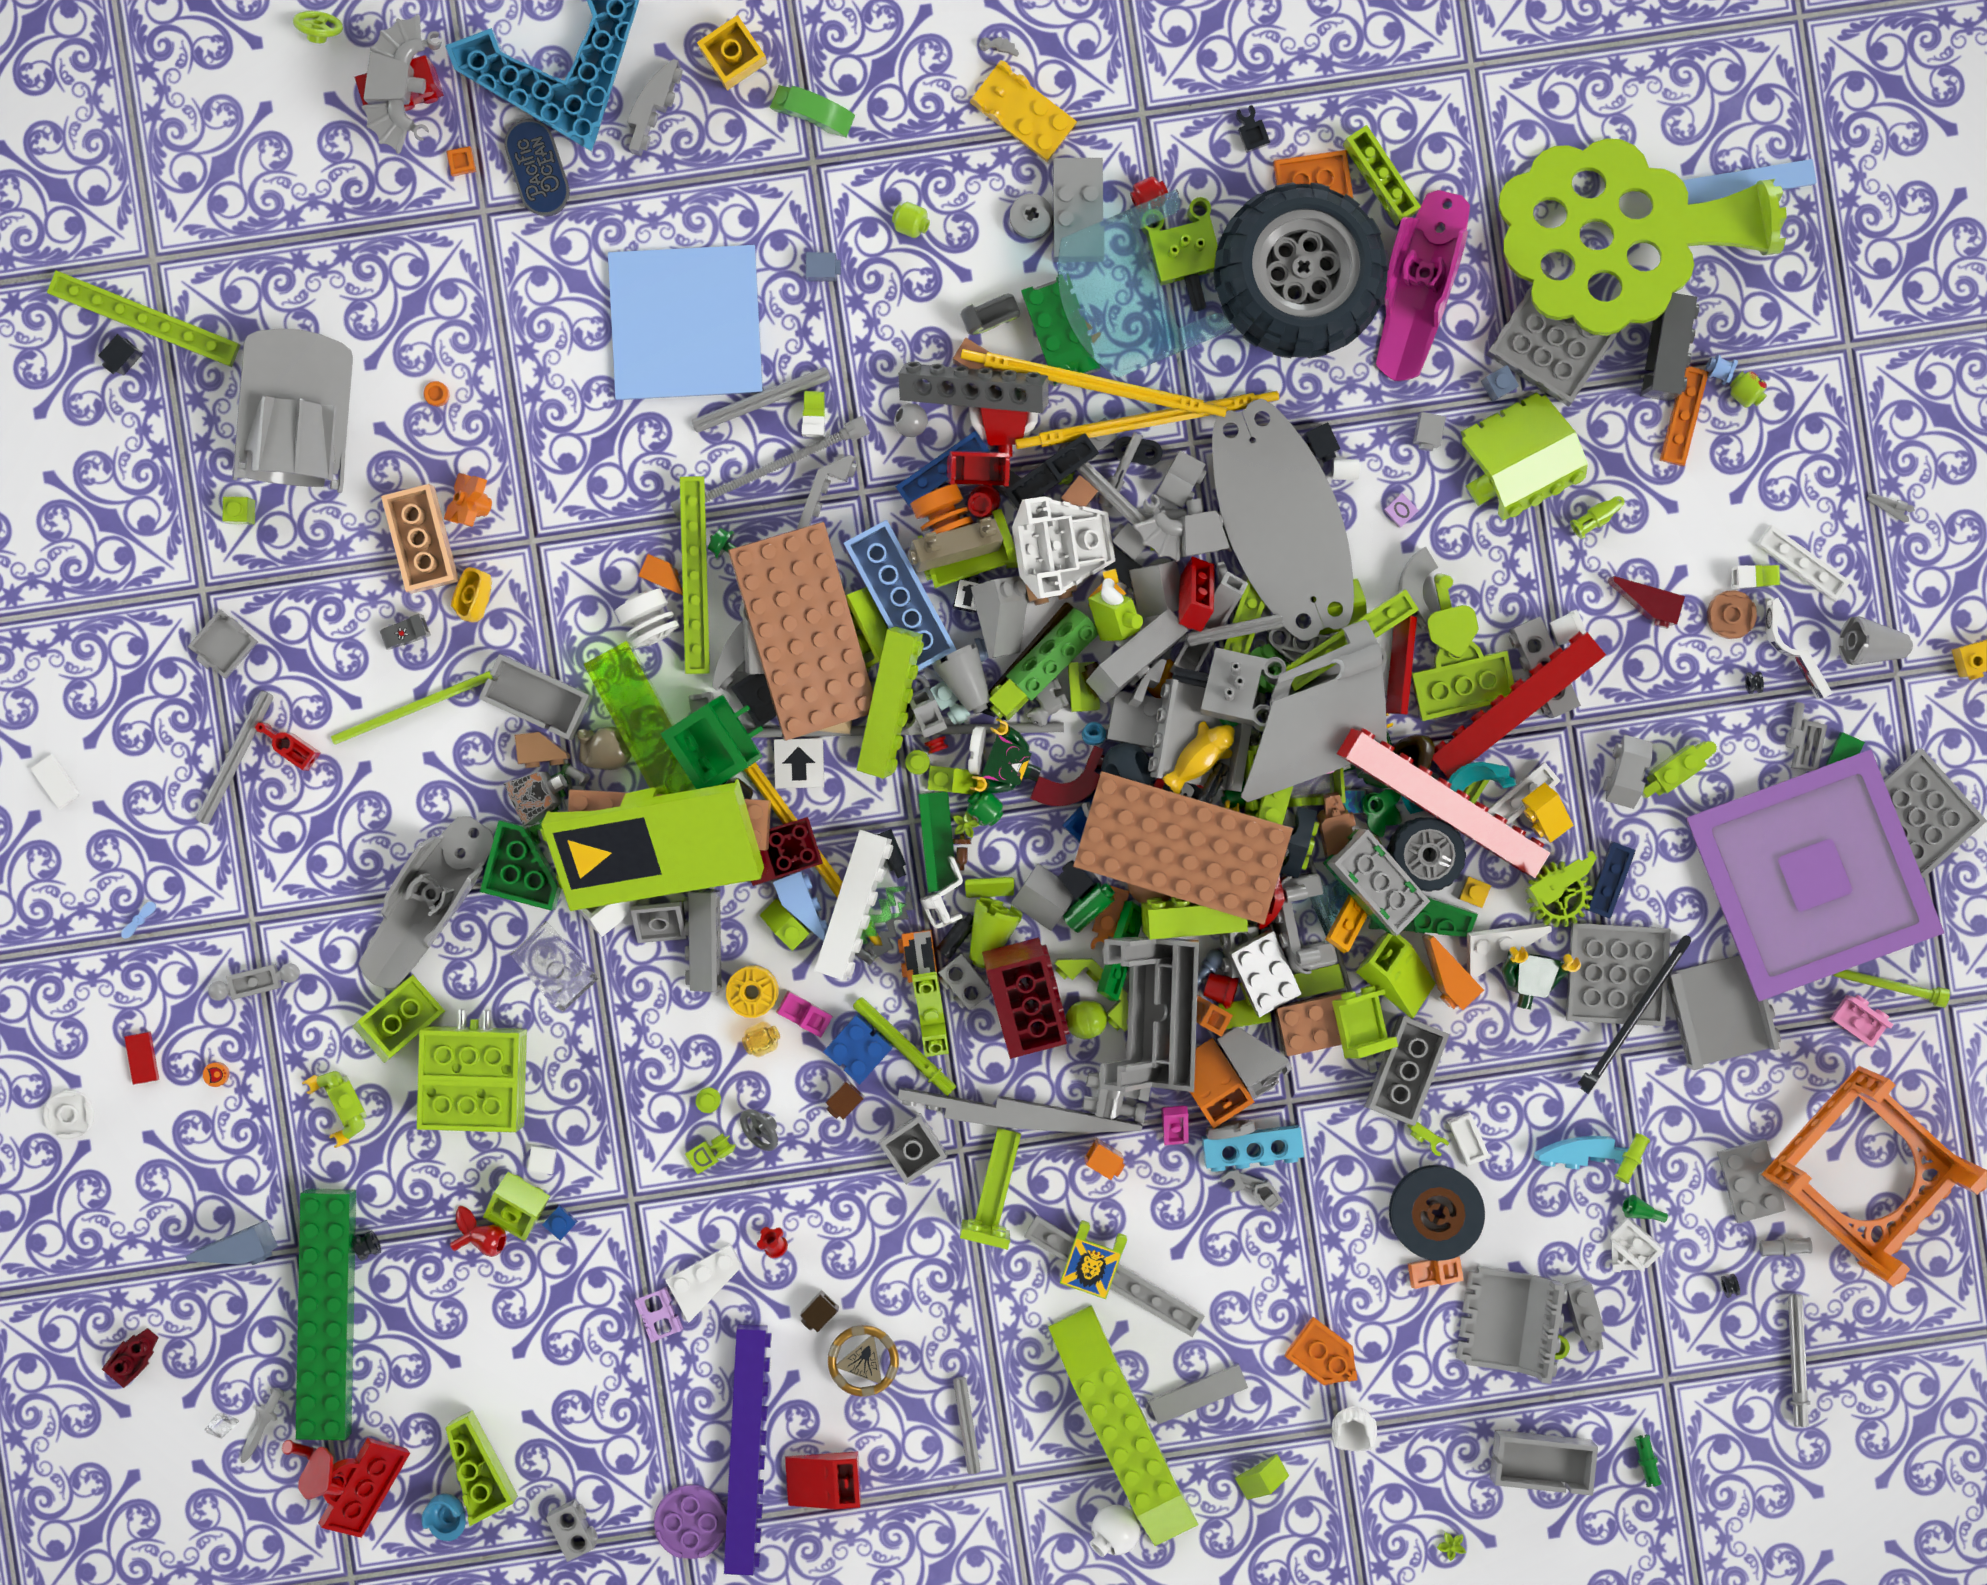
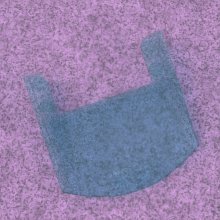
M1178 189L1061 239L1057 264L1058 283L1067 319L1087 352L1097 363L1118 378L1233 330L1226 316L1220 313L1211 314L1178 328L1138 230L1169 217L1179 210L1180 198Z

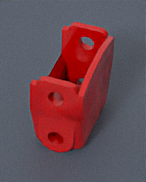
M950 451V456H948L947 477L949 478L950 485L1009 486V453Z

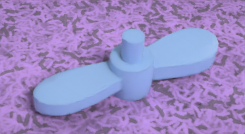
M147 902L143 906L140 913L134 916L132 922L122 930V938H130L134 934L137 927L145 922V918L156 910L155 902Z

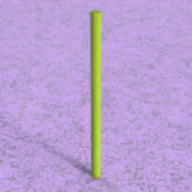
M487 671L331 736L332 742L336 745L482 685L486 683L487 679H493V676L490 674V671Z

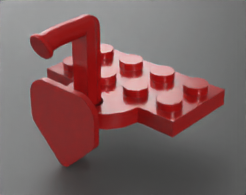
M367 1437L355 1459L346 1458L333 1464V1456L327 1448L319 1447L316 1449L291 1440H286L282 1444V1452L284 1454H296L307 1457L309 1460L299 1478L298 1489L305 1499L311 1500L322 1495L329 1504L318 1522L321 1528L360 1538L364 1535L410 1455L407 1448Z

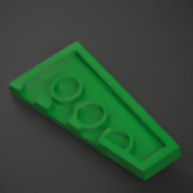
M1426 896L1430 902L1402 930L1415 933H1436L1438 935L1467 937V933L1473 930L1478 914L1477 912ZM1372 919L1370 920L1369 929H1382Z

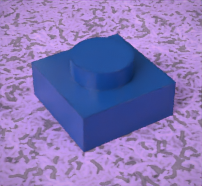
M559 1205L542 1225L561 1241L578 1221Z

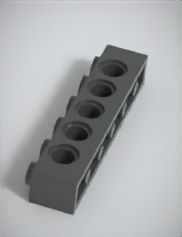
M908 362L904 364L898 373L899 397L902 401L1043 413L1049 403L1048 376L1040 375L1037 372L1025 374L1016 373L1014 370L1002 372L992 371L990 368L968 369L966 366L945 367L943 364L922 365L919 362ZM922 379L927 380L930 384L925 383ZM946 381L951 382L953 386L948 385ZM969 383L976 385L977 388H973ZM993 385L1000 387L1001 390L995 389ZM1017 387L1022 388L1026 393L1019 391Z

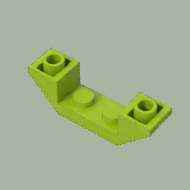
M1057 958L1054 961L1057 965L1055 971L1063 979L1069 977L1073 980L1087 967L1089 970L1086 974L1097 983L1103 972V968L1092 958ZM1123 988L1119 1000L1107 1012V1015L1110 1017L1107 1021L1117 1031L1121 1028L1126 1032L1128 1030V993Z
M937 972L912 975L925 1057L949 1054Z

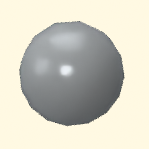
M908 403L902 405L897 410L894 418V425L897 431L904 437H916L922 434L928 424L926 412L918 404Z

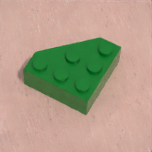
M498 820L480 892L553 911L556 910L561 888H559L556 874L528 826L506 820Z

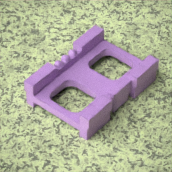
M667 1286L634 1300L639 1314H642L641 1318L643 1323H645L644 1326L651 1343L680 1332L683 1329L679 1316H675L672 1304H670L672 1299ZM656 1295L659 1296L663 1307L654 1312H649L645 1300ZM667 1318L672 1330L659 1335L654 1323Z

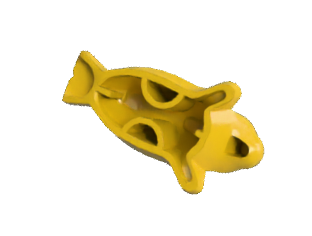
M1201 722L1198 726L1196 738L1183 749L1177 759L1174 771L1162 778L1165 784L1174 793L1179 794L1185 782L1201 777L1218 760L1230 758L1232 751L1229 748L1234 742V728L1230 725H1224L1209 729L1206 722Z

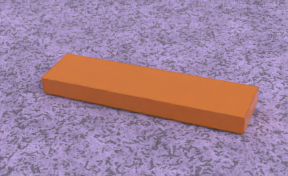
M1691 366L1686 368L1684 377L1687 378V386L1685 391L1675 398L1659 461L1682 467L1685 466L1709 372Z

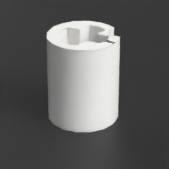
M1359 459L1332 460V480L1359 479Z

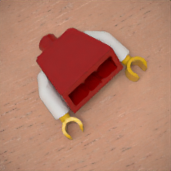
M969 407L971 424L982 439H986L988 445H998V452L1009 453L1010 457L1013 456V445H1016L1015 440L1029 437L1038 422V413Z

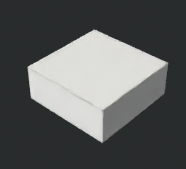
M531 1146L528 1171L553 1174L557 1149Z

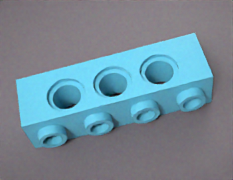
M1299 1125L1258 1129L1247 1135L1227 1139L1210 1140L1207 1139V1136H1201L1205 1167L1207 1169L1211 1168L1212 1172L1226 1170L1225 1166L1234 1165L1236 1169L1249 1168L1250 1163L1269 1166L1273 1165L1275 1160H1284V1163H1294L1299 1161L1298 1158L1304 1157L1302 1133ZM1276 1140L1283 1141V1148L1279 1152L1271 1150V1144ZM1251 1143L1259 1145V1151L1255 1155L1247 1154V1147ZM1227 1146L1235 1148V1153L1230 1158H1225L1222 1155L1223 1149Z

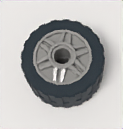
M1429 817L1408 820L1391 835L1389 845L1387 846L1388 853L1421 891H1439L1446 886H1450L1455 879H1458L1465 866V843L1460 833L1452 825L1444 822V820ZM1428 848L1430 856L1427 860H1424L1422 854Z

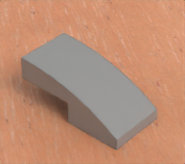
M1161 659L1145 674L1131 695L1128 705L1137 708L1143 702L1147 687L1154 689L1159 684L1167 660Z

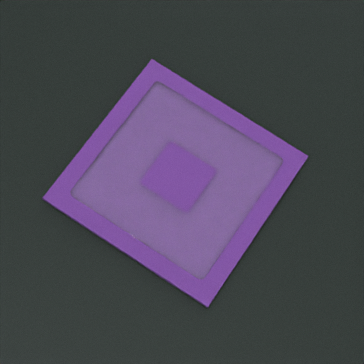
M1871 749L1686 818L1758 1002L1944 934Z

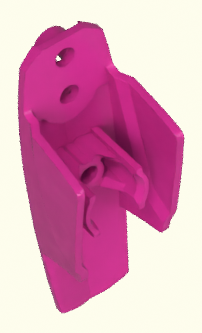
M1441 190L1431 192L1426 195L1415 218L1403 217L1401 220L1387 273V290L1385 294L1386 318L1376 360L1377 367L1394 381H1406L1420 375L1444 314L1468 235L1467 227L1470 204L1462 195ZM1451 202V208L1444 209V203ZM1443 223L1445 230L1441 233L1436 232L1437 227Z

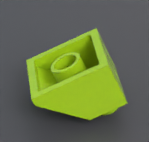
M507 1172L494 1191L483 1218L526 1241L543 1212L550 1195L546 1194L541 1188L527 1183L520 1176Z

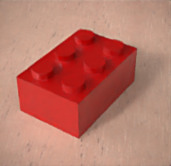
M426 55L414 58L410 63L414 69L413 77L426 80L425 93L411 92L410 103L404 105L405 111L415 108V105L419 103H434L439 100V97L444 96L436 68ZM367 73L354 78L363 105H368L364 100Z

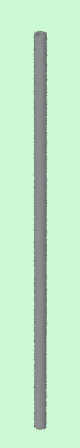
M1064 722L1047 723L1043 727L1033 723H1007L1020 733L1064 732ZM950 724L946 725L947 729L936 734H972L976 726H984L986 734H992L994 732L990 728L992 727L997 730L1000 724H956L955 726ZM851 726V734L815 731L800 737L864 736L866 726ZM905 726L902 727L901 735H909ZM745 728V729H746L747 733L749 734L750 732H752V731L755 730L756 728ZM763 728V731L752 738L783 737L780 728ZM918 732V733H916V734H914V735H923V734H922V732Z

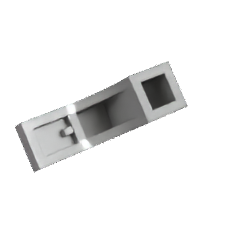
M1424 547L1415 553L1405 565L1400 576L1398 593L1404 589L1408 591L1419 609L1415 612L1416 615L1414 616L1417 617V625L1420 629L1424 628L1428 631L1427 621L1432 613L1423 598V584L1427 576L1437 569L1438 566L1428 549Z

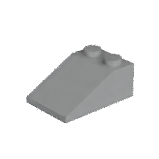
M1014 576L994 579L972 586L971 590L989 659L1020 653L1028 600L1026 586L1021 577Z

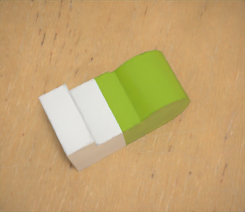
M804 392L803 437L825 438V392Z
M1745 565L1731 568L1732 590L1780 585L1779 565Z

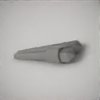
M1869 493V497H1867L1868 501L1904 523L1909 522V517L1904 515V512L1915 511L1914 506L1908 505L1907 502L1901 500L1895 501L1873 493Z

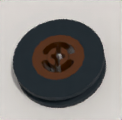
M1427 1165L1409 1172L1396 1185L1389 1203V1219L1396 1237L1408 1250L1424 1259L1443 1261L1464 1254L1476 1243L1483 1230L1485 1207L1479 1190L1465 1175L1447 1166ZM1434 1196L1447 1197L1452 1204L1453 1212L1450 1214L1447 1206L1437 1200H1432L1428 1203L1426 1201ZM1433 1209H1439L1442 1214L1435 1216L1432 1214ZM1424 1211V1215L1430 1222H1434L1436 1225H1443L1447 1222V1225L1440 1229L1427 1228L1421 1221V1212Z

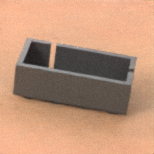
M1672 293L1665 312L1653 320L1645 370L1654 372V375L1645 374L1643 376L1640 397L1670 401L1685 391L1687 386V378L1684 377L1685 370L1691 362V353H1688L1689 345L1693 343L1695 338V329H1692L1693 321L1697 319L1699 313V304H1696V296Z

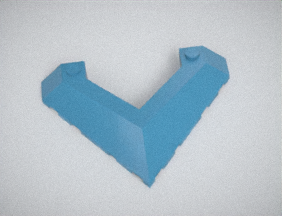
M587 0L593 17L565 81L503 53L492 28L445 45L457 72L592 152L640 0Z

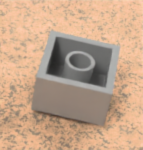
M921 1113L879 1141V1145L906 1185L946 1159L948 1154Z

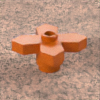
M458 473L454 484L455 494L453 501L447 507L444 520L472 527L476 517L487 516L492 507L491 498H488L484 493L487 480L477 476Z

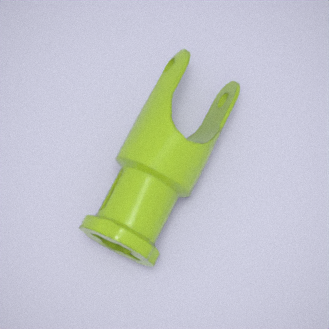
M1616 496L1609 501L1597 503L1589 508L1582 517L1577 520L1572 519L1570 525L1574 533L1580 539L1586 537L1585 534L1594 528H1600L1607 524L1611 517L1624 505V498Z

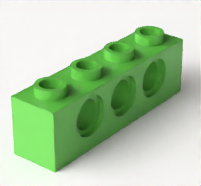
M1074 607L1006 675L1007 679H1011L1027 695L1028 699L1032 701L1098 636L1096 625L1087 615Z

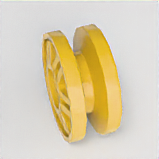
M748 965L740 968L730 977L726 986V998L729 1006L736 1014L745 1018H757L766 1014L775 1005L779 996V985L775 976L768 969L759 965ZM747 986H756L759 991L758 996L755 998L749 997L746 992Z

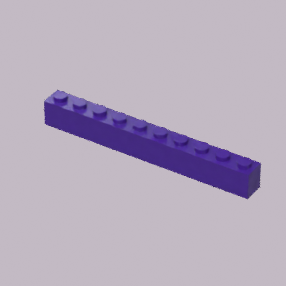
M738 1324L736 1329L724 1574L753 1576L755 1568L760 1566V1552H756V1543H761L762 1528H757L758 1519H762L763 1504H759V1494L764 1492V1479H760V1470L765 1469V1455H761V1446H766L767 1431L762 1430L763 1421H767L768 1406H764V1397L769 1395V1382H765V1372H770L771 1360L770 1357H766V1350L771 1348L772 1333H767L768 1325Z

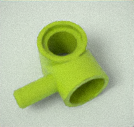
M1486 474L1465 485L1477 506L1497 495L1492 481Z

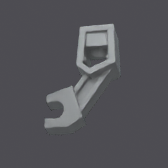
M1238 1169L1228 1170L1219 1177L1223 1183L1227 1179L1234 1180L1233 1186L1228 1188L1231 1193L1245 1189V1187L1253 1189V1195L1268 1212L1283 1202L1269 1180H1262L1241 1173ZM1267 1187L1271 1189V1192L1264 1198H1261L1257 1190Z

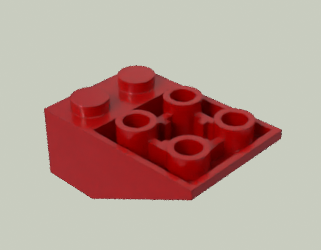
M858 1451L785 1456L788 1506L824 1509L860 1508L862 1499Z

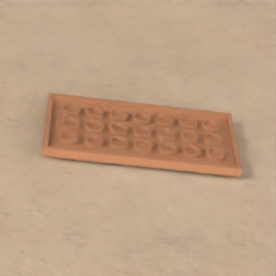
M816 523L729 549L728 552L783 739L787 741L869 715L873 690L825 523Z
M1101 771L1073 867L1265 924L1293 828Z

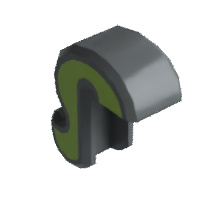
M1008 293L977 307H974L972 304L964 308L960 315L968 334L978 335L1000 324L1017 319L1020 316V310L1014 296Z

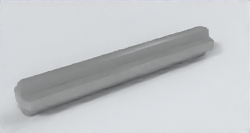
M1281 614L1205 629L1202 632L1187 633V642L1189 646L1281 628L1284 625L1283 617Z
M965 1377L954 1378L953 1384L968 1474H976L980 1472V1462L967 1381Z

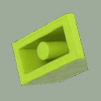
M778 898L760 914V917L792 951L811 933L800 920L782 906Z

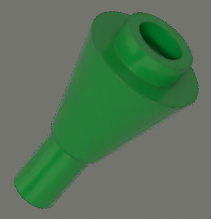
M1631 1195L1623 1202L1622 1210L1626 1218L1654 1219L1663 1223L1668 1219L1667 1213L1655 1210L1636 1195Z

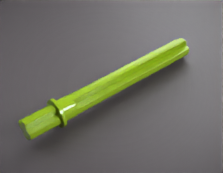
M860 997L853 1004V1008L929 1079L928 1083L932 1082L946 1096L957 1087L941 1072L942 1068L938 1069L863 997Z

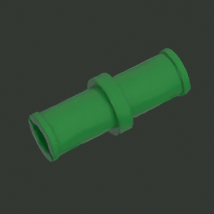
M1646 1434L1644 1435L1645 1437L1643 1435L1637 1436L1634 1440L1640 1457L1638 1464L1642 1466L1646 1487H1652L1651 1484H1653V1487L1662 1484V1481L1660 1480L1656 1464L1658 1458L1654 1456L1650 1435Z

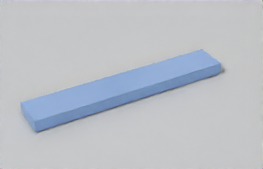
M1813 159L1682 180L1688 191V205L1724 198L1755 185L1759 180L1775 179L1774 186H1781L1782 190L1811 186L1817 183Z

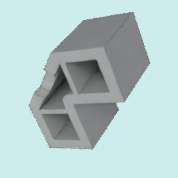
M1624 735L1621 742L1615 744L1612 754L1615 757V769L1611 777H1606L1603 785V790L1606 791L1607 802L1632 809L1635 808L1645 787V783L1642 782L1645 770L1650 768L1652 762L1653 742Z

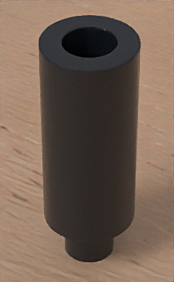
M892 829L877 834L892 839L890 844L893 845L892 854L889 859H886L889 870H894L897 878L905 876L906 873L903 866L906 865V862Z
M968 913L964 920L962 918L958 920L936 949L950 959L972 932L971 925L973 924L974 916Z

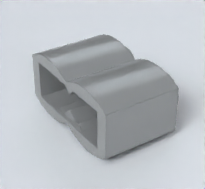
M1180 450L1155 495L1179 508H1182L1184 504L1187 505L1186 501L1192 500L1195 495L1192 492L1195 483L1201 484L1207 471L1203 470L1206 464Z

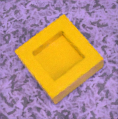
M1467 876L1458 899L1483 908L1492 885Z

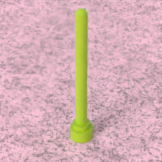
M1844 970L1833 974L1834 977L1929 999V1002L1933 1003L1934 1006L1941 1008L1947 1006L1950 998V990L1942 987L1929 990L1851 970Z

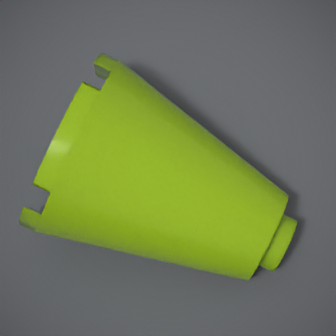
M980 897L979 900H976L969 954L973 965L985 968L982 952L1005 946L1023 916L1022 912L1011 905L1009 910L1003 906L1004 902L992 898Z

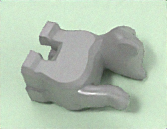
M1054 678L1035 697L1040 707H1035L1026 714L1033 724L1043 727L1047 724L1050 715L1056 713L1061 708L1070 707L1065 694L1058 697L1055 696V691L1062 689L1057 678Z

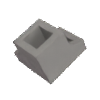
M929 686L914 692L906 711L908 719L905 727L909 735L922 732L924 738L947 729Z

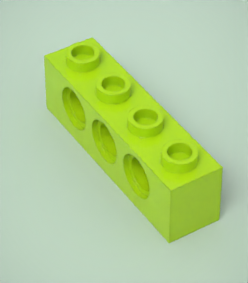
M1368 125L1347 137L1343 147L1395 226L1401 224L1403 217H1411L1416 214L1421 208L1420 204Z

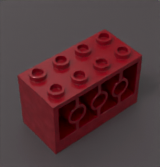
M1037 937L982 952L1009 1058L1012 1059L1067 1044L1065 1035L1070 1033L1047 945H1041L1040 938Z

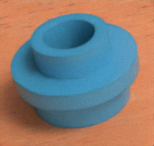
M1097 722L1088 723L1082 731V739L1088 745H1099L1106 739V730Z

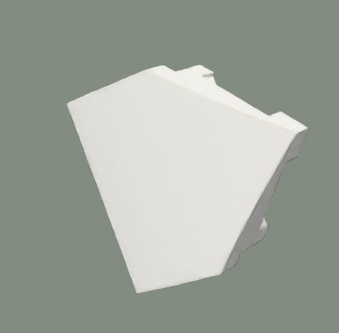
M1625 1217L1611 1233L1613 1272H1621V1270H1640V1272H1643L1645 1268H1648L1664 1252V1248L1630 1218Z

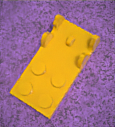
M1003 60L998 62L994 70L970 99V104L1046 162L1049 161L1077 124L1075 119L1034 89L1025 76L1021 74L1016 75L1008 63Z

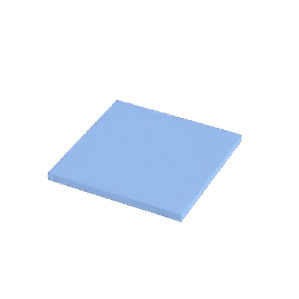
M755 245L608 252L616 400L763 392Z

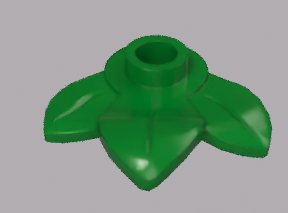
M1385 789L1379 794L1375 792L1368 793L1361 802L1362 810L1367 815V826L1378 837L1384 836L1386 826L1402 823L1400 812L1395 806L1400 800L1401 795L1392 789ZM1371 801L1374 802V807L1372 809L1370 807Z

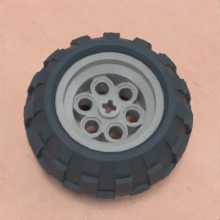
M1312 182L1311 184L1286 183L1277 185L1271 190L1252 197L1231 218L1216 250L1213 272L1214 285L1222 305L1221 309L1229 323H1232L1243 335L1242 337L1255 347L1259 346L1272 352L1273 355L1284 358H1316L1345 347L1356 339L1372 322L1382 305L1387 290L1388 253L1384 248L1380 237L1381 232L1374 219L1369 218L1359 207L1360 204L1347 194L1342 195L1323 184ZM1306 241L1313 243L1315 251H1305L1303 243ZM1283 246L1289 248L1291 256L1282 257L1278 249ZM1320 261H1329L1331 263V270H1323L1320 267ZM1306 264L1308 267L1306 272L1299 273V265L1303 266ZM1271 271H1280L1283 274V280H1274L1271 276ZM1315 283L1322 285L1324 293H1314L1312 285ZM1291 288L1298 290L1300 298L1296 300L1291 299L1288 296V290Z

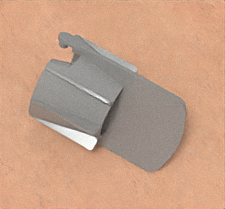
M279 328L260 330L246 337L243 347L232 480L248 478L283 485L324 487L325 479L331 481L330 489L337 490V493H342L353 364L352 351L347 346L322 334L300 329ZM239 462L246 463L245 468H239ZM333 474L338 475V480L333 479Z

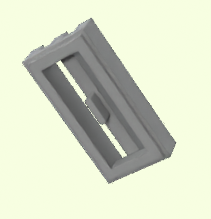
M1802 720L1801 730L1804 731L1801 745L1796 746L1791 768L1810 772L1818 769L1827 725ZM1810 726V727H1809V732H1808L1807 741H1806L1805 751H1804V755H1803L1802 764H1800L1801 755H1802V750H1803L1804 741H1805V736H1806V732H1807V727ZM1819 728L1812 764L1808 766L1815 729Z

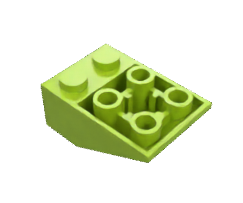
M1386 932L1380 936L1356 970L1359 976L1370 985H1375L1376 989H1385L1386 994H1383V996L1411 1019L1415 1017L1436 984L1411 943L1400 934L1391 935Z

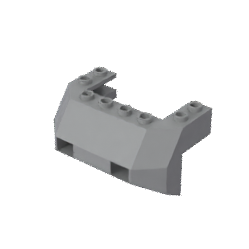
M1148 937L1104 939L1102 951L1104 964L1121 963V966L1129 967V992L1127 995L1129 1005L1127 1019L1128 1036L1126 1042L1127 1060L1100 1064V1089L1128 1092L1155 1087L1194 1092L1199 940L1180 938L1150 940Z

